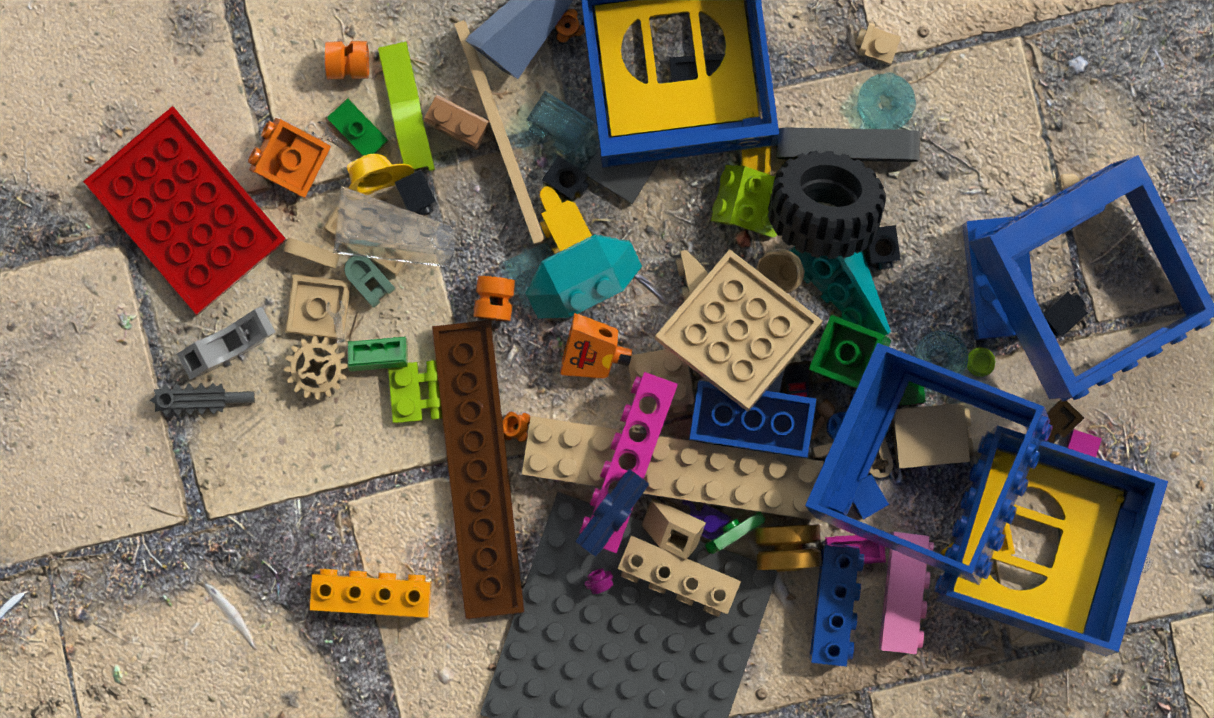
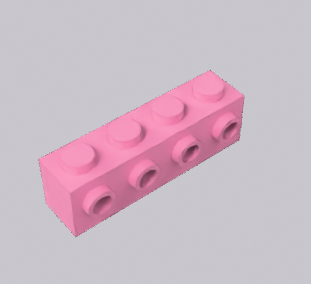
M891 531L892 535L931 551L934 549V543L929 542L930 536ZM889 549L878 649L917 654V648H922L924 641V631L919 629L921 618L925 619L927 613V601H923L924 589H929L930 572L926 571V563L892 549Z

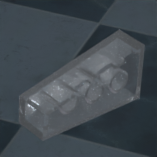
M341 186L333 253L450 267L454 256L456 228Z

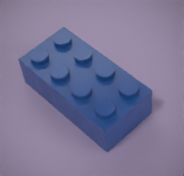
M1013 217L973 220L962 224L974 340L1017 336L969 244V241ZM1028 252L1015 260L1034 295L1030 254Z
M699 380L689 440L806 459L808 458L817 399L765 391L747 412L713 384Z

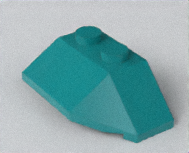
M594 234L542 260L525 294L538 319L570 318L574 316V313L578 314L624 291L642 268V265L630 240H620Z

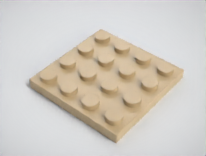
M729 249L655 335V340L748 412L822 325L823 320Z

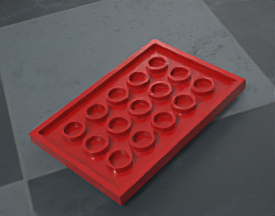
M174 106L169 108L83 181L196 315L202 313L287 241L279 229Z

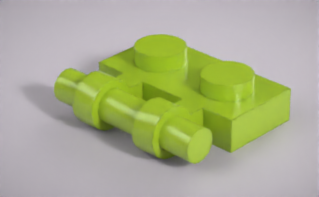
M436 360L426 361L427 373H419L418 362H410L408 367L388 368L393 423L423 421L422 409L430 408L431 420L443 419ZM428 382L429 399L421 400L420 383Z

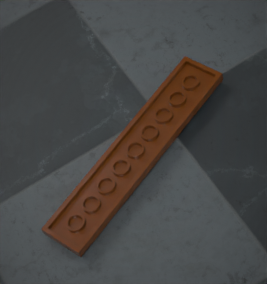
M491 320L432 326L465 618L471 619L522 613L525 611Z

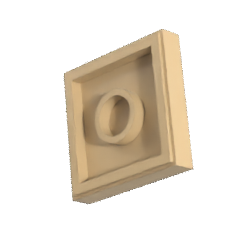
M293 274L285 333L344 340L352 283L349 281Z

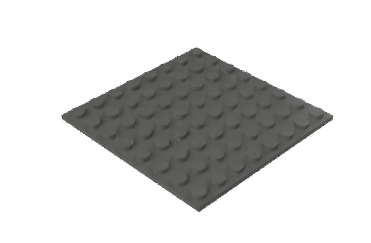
M557 492L522 592L525 612L515 613L480 715L489 718H728L778 572L776 570H757V561L724 549L714 554H709L704 546L707 543L699 541L697 548L687 559L741 581L728 614L721 612L720 617L703 611L705 605L694 601L691 606L677 600V593L666 590L665 594L648 588L650 582L641 578L635 583L621 577L623 571L617 568L630 536L658 546L642 526L643 521L630 517L617 553L602 549L595 557L575 542L580 535L579 532L585 516L591 518L595 507L591 506L589 502ZM597 569L611 571L613 575L611 579L613 586L599 594H592L590 589H586L584 583L588 580V574Z

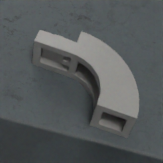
M259 307L228 327L192 343L177 353L191 380L247 353L265 342V339L276 332L263 307Z

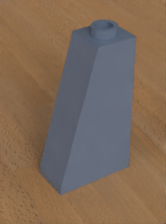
M509 0L470 34L466 42L501 71L519 79L573 0Z

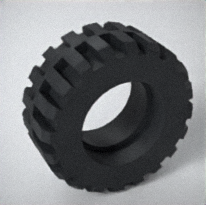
M810 151L807 155L801 153L793 157V160L789 159L777 171L768 206V218L778 236L782 235L783 242L788 246H795V249L801 253L808 252L811 253L812 257L817 258L827 256V259H836L838 256L843 258L854 255V252L858 254L871 245L876 238V234H878L886 202L884 187L880 179L876 178L877 176L871 168H865L863 162L858 159L854 161L850 159L849 155L843 153L842 155H836L834 151H825L824 153ZM818 202L828 203L836 207L826 206Z

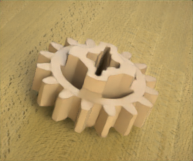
M313 336L312 343L310 344L304 338L301 339L302 347L300 349L295 346L291 347L295 353L294 357L286 356L285 358L291 362V366L284 368L285 372L292 374L287 379V382H296L297 385L294 388L296 393L302 389L305 390L304 398L308 399L314 393L316 400H321L323 392L328 397H332L331 389L334 387L337 390H341L342 388L338 381L340 379L347 380L348 378L342 374V370L348 369V364L341 362L346 357V354H337L336 351L339 345L335 343L329 347V339L326 337L322 343H319L317 336ZM314 349H324L331 355L324 358L320 357ZM304 355L305 362L303 368L297 370L298 362L301 356ZM313 361L319 364L325 363L324 367L320 369V375L314 372L307 373L313 368ZM336 365L335 375L330 381L328 374L330 369ZM310 378L314 379L319 388L309 387L302 381Z

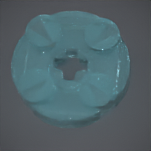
M891 72L877 74L869 78L862 85L857 98L858 115L863 123L871 129L898 130L911 119L916 107L915 94L910 84L904 78ZM880 96L892 97L891 105L893 108L891 110L886 107L883 109L879 107L881 103Z

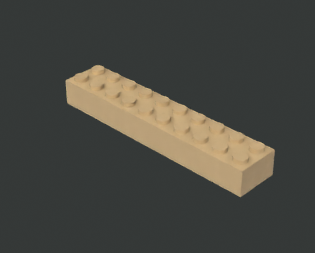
M531 416L522 475L602 487L605 479L601 478L600 474L606 460L612 462L615 450L610 449L615 433L622 434L623 430ZM629 431V437L634 442H641L646 438L644 433ZM659 436L644 476V480L649 483V486L643 494L815 520V517L805 505L824 461ZM624 453L619 458V465L624 470H632L636 465V458L631 453ZM619 481L612 482L609 488L614 489Z

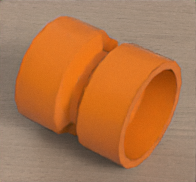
M342 41L326 42L325 70L327 80H341L346 75H350L352 79H369L368 42L351 41L348 46H345Z
M478 276L476 293L480 295V298L475 300L473 317L510 322L512 304L509 303V299L514 297L515 280L492 276ZM490 298L499 299L498 304L490 305Z

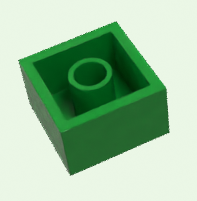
M831 315L809 370L857 390L877 343L889 347L892 340L886 335Z

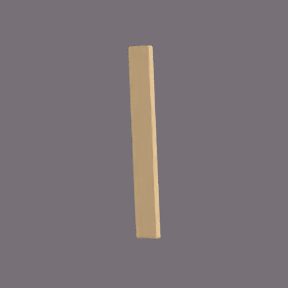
M460 21L454 25L535 246L543 244L545 239L479 56L476 49L466 42L470 31L466 21Z

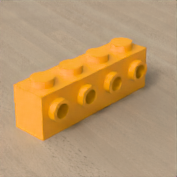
M320 569V574H312L310 610L430 617L432 581H425L426 575L408 574V580L396 579V573L379 572L378 578L367 577V571L349 570V576L337 575V569Z

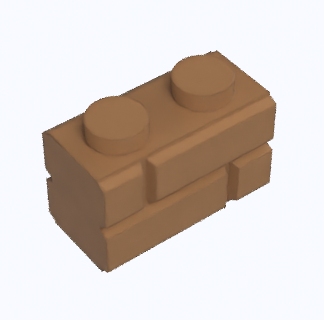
M439 95L435 96L423 120L425 125L461 143L464 142L475 150H478L490 127L488 120Z

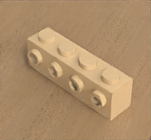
M630 536L617 568L623 571L621 574L623 578L635 583L641 578L650 582L648 588L665 594L666 590L677 593V600L691 606L694 601L705 605L703 611L720 617L721 612L728 614L741 583L738 579L692 560L679 557L634 536Z

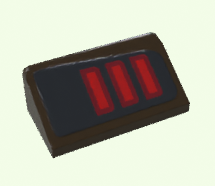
M811 361L793 362L785 367L782 378L784 394L815 398L812 371L809 370ZM815 406V413H814V419H813V420H816V419H817L816 406Z

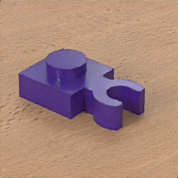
M682 501L684 505L689 506V515L706 522L702 536L714 540L723 534L722 527L728 524L730 516L706 504L703 505L701 511H698L691 501Z

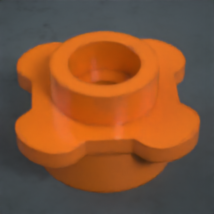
M568 9L555 26L558 33L557 39L560 42L565 43L570 37L575 35L581 36L584 33V26L579 23L578 13L574 9ZM569 23L570 28H565V24Z
M512 411L507 413L502 421L505 439L511 440L514 438L520 442L526 441L530 415L527 413L517 415Z

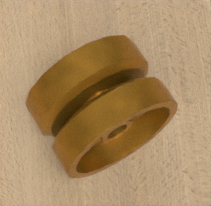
M819 524L755 528L757 544L760 546L774 545L775 550L761 551L757 554V570L785 572L822 566L820 550L816 548L803 549L802 544L816 543L820 540Z

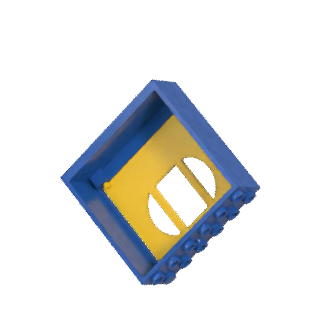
M581 0L602 168L777 145L779 127L761 0H746L762 119L759 117L744 0ZM592 6H595L602 64H599ZM700 12L711 17L719 25L725 37L726 51L724 59L711 76L706 74L699 21ZM689 13L698 78L659 84L657 81L649 19L656 16ZM637 20L641 22L648 75L647 84L640 82L630 74L621 54L624 35ZM602 82L605 83L611 137L613 138L608 136Z
M997 425L993 430L987 431L986 435L981 437L977 452L981 453L977 464L974 463L971 468L968 480L973 482L969 491H965L962 497L960 508L964 509L960 520L957 519L955 521L952 536L956 538L952 547L947 548L946 557L969 566L1016 458L1014 455L996 449L998 448L1017 455L1026 434ZM1042 441L1038 452H1040L1038 462L1123 489L1125 492L1037 463L1035 469L1030 468L1026 479L1029 480L1027 487L1040 489L1054 498L1063 512L1064 520L1014 504V507H1017L1015 515L1062 531L1052 567L1048 568L995 550L991 559L1046 577V581L1033 589L1013 590L999 584L990 574L987 579L982 578L980 585L944 572L943 576L939 575L934 592L939 593L936 601L1106 657L1119 652L1168 481L1063 446Z

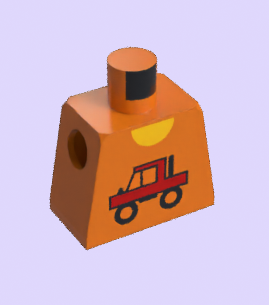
M574 313L562 356L560 375L607 378L612 363L629 366L632 349L617 346L618 330L616 328Z

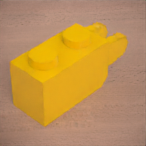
M547 186L539 191L540 201L545 209V212L541 213L543 221L539 222L546 238L552 236L557 246L552 250L556 254L592 235L576 203L568 200L562 203L554 187Z

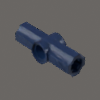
M630 469L625 472L611 494L608 493L592 514L594 517L575 541L595 557L607 544L614 532L617 533L631 514L632 507L649 486L647 481Z

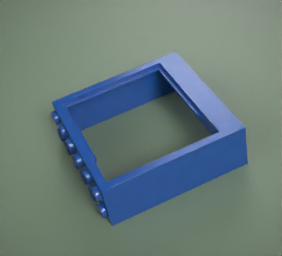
M1139 155L1111 163L969 241L1049 399H1061L1062 401L1070 398L1073 400L1080 399L1090 393L1088 388L1095 384L1102 386L1114 379L1112 374L1120 370L1126 372L1139 365L1137 360L1144 356L1148 359L1158 355L1163 351V345L1169 342L1173 345L1186 339V332L1192 329L1197 331L1211 324L1210 319L1214 317V303ZM1125 195L1186 316L1166 327L1160 328L1075 377L1015 259L1105 210L1107 204Z
M877 343L805 506L816 519L980 585L982 578L987 579L992 570L993 563L990 560L994 550L998 552L1002 547L1005 538L1002 532L1006 523L1011 524L1015 517L1017 507H1014L1017 497L1018 495L1022 497L1027 489L1029 480L1026 479L1030 468L1035 469L1039 461V446L1042 441L1046 442L1052 430V425L1049 424L1050 419L1044 406ZM909 381L1028 427V431L969 566L847 517L862 480L867 478Z

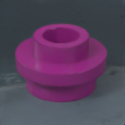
M597 569L588 574V580L584 583L586 589H590L592 594H599L613 586L611 580L613 575L611 571Z

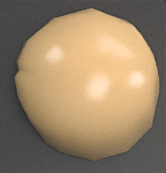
M774 250L766 253L759 259L756 268L757 271L786 293L793 292L801 285L805 272L800 258L788 250Z

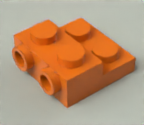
M275 118L273 122L268 121L263 128L261 137L265 139L260 149L255 147L251 152L248 163L252 165L249 170L305 198L331 145L282 119Z

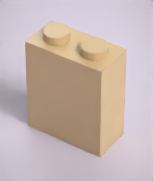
M964 403L897 409L892 419L896 469L970 462L969 456L974 455L972 438L967 437L966 426H971L970 410L964 408Z

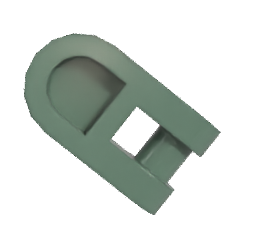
M354 255L346 262L344 268L345 275L373 308L380 303L379 299L386 293L390 294L396 289L366 256ZM375 278L379 284L370 291L366 284Z

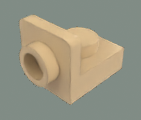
M869 23L866 30L861 28L855 45L860 46L858 55L891 66L901 37L875 28V24Z

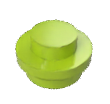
M975 348L966 357V367L974 376H987L995 368V357L986 348Z

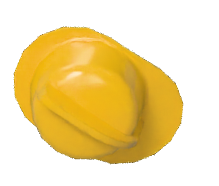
M380 154L364 155L347 165L351 181L347 189V195L351 198H360L378 190L394 186L396 181L413 174L414 168L407 164L392 165L385 156Z

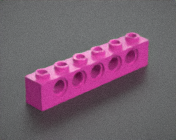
M644 372L642 378L636 376L630 392L636 396L632 406L626 404L620 421L625 422L622 434L615 433L610 449L615 450L612 462L606 460L600 477L605 479L601 490L595 488L590 505L595 507L594 511L609 493V485L614 481H619L625 472L628 471L622 469L619 465V458L622 454L631 453L635 456L636 465L632 471L644 479L675 394L677 383ZM644 397H651L656 401V410L651 414H645L639 408V402ZM634 425H641L646 430V438L641 442H634L629 437V430ZM592 515L591 518L585 516L582 527L579 532L580 534L591 521V519L594 517V515ZM630 515L617 533L614 532L603 549L617 553Z

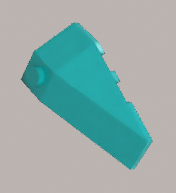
M795 246L788 250L800 258L805 271L803 280L807 284L812 282L823 293L821 298L826 303L831 301L842 312L844 320L883 335H888L891 332L863 251L858 254L854 252V255L846 258L838 256L836 259H827V256L817 258L812 257L811 253L808 252L801 253L795 249Z

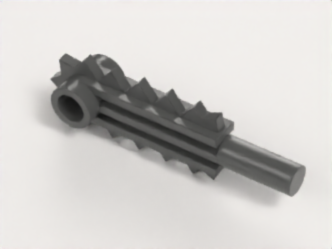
M213 382L208 389L200 383L195 390L189 383L184 390L176 384L171 391L165 384L162 389H154L155 396L150 400L155 404V412L162 411L166 416L172 409L178 416L183 409L189 415L195 409L203 414L207 408L215 414L217 410L223 413L226 404L255 403V391L225 392L222 383L216 386Z

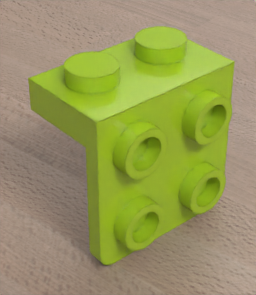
M726 165L720 177V188L717 199L712 207L711 221L718 224L738 226L768 237H776L777 234L768 218V206L775 177L746 166Z

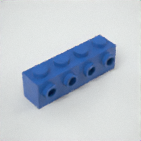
M822 542V566L819 568L809 660L811 663L847 667V660H852L854 654V642H850L851 630H856L858 614L853 612L854 601H859L861 583H856L857 572L863 571L864 554H860L858 546Z

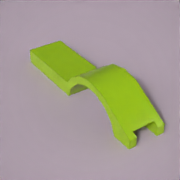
M407 42L378 47L403 164L411 165L414 169L428 166L429 171H434V162L425 130Z

